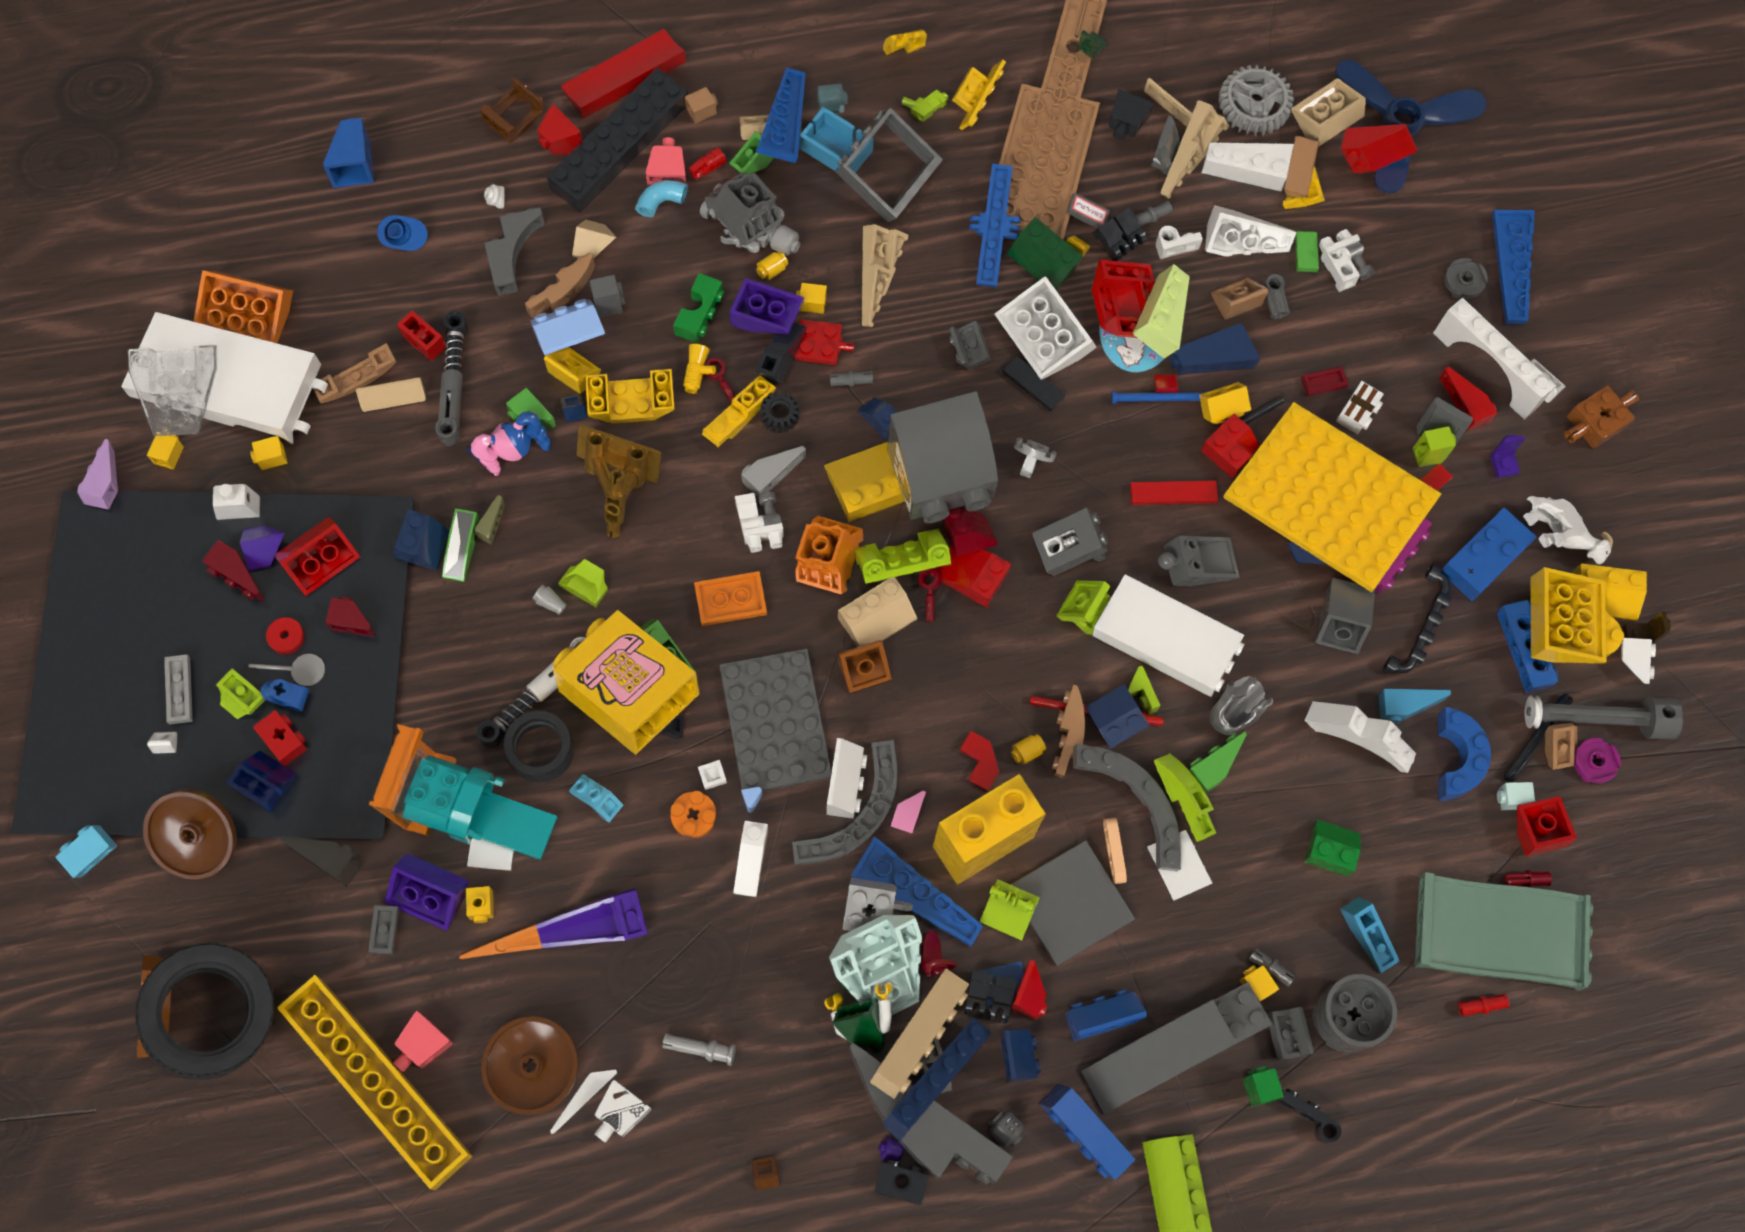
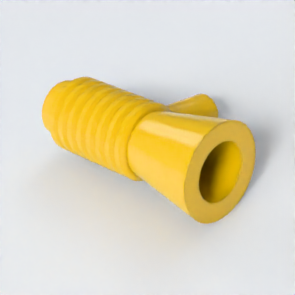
M689 345V364H687L683 386L685 387L684 391L690 394H696L697 390L700 389L703 374L716 373L715 366H704L710 351L704 345Z

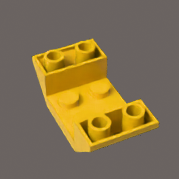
M672 369L651 370L650 378L609 381L607 374L586 375L588 417L611 424L653 421L675 410Z

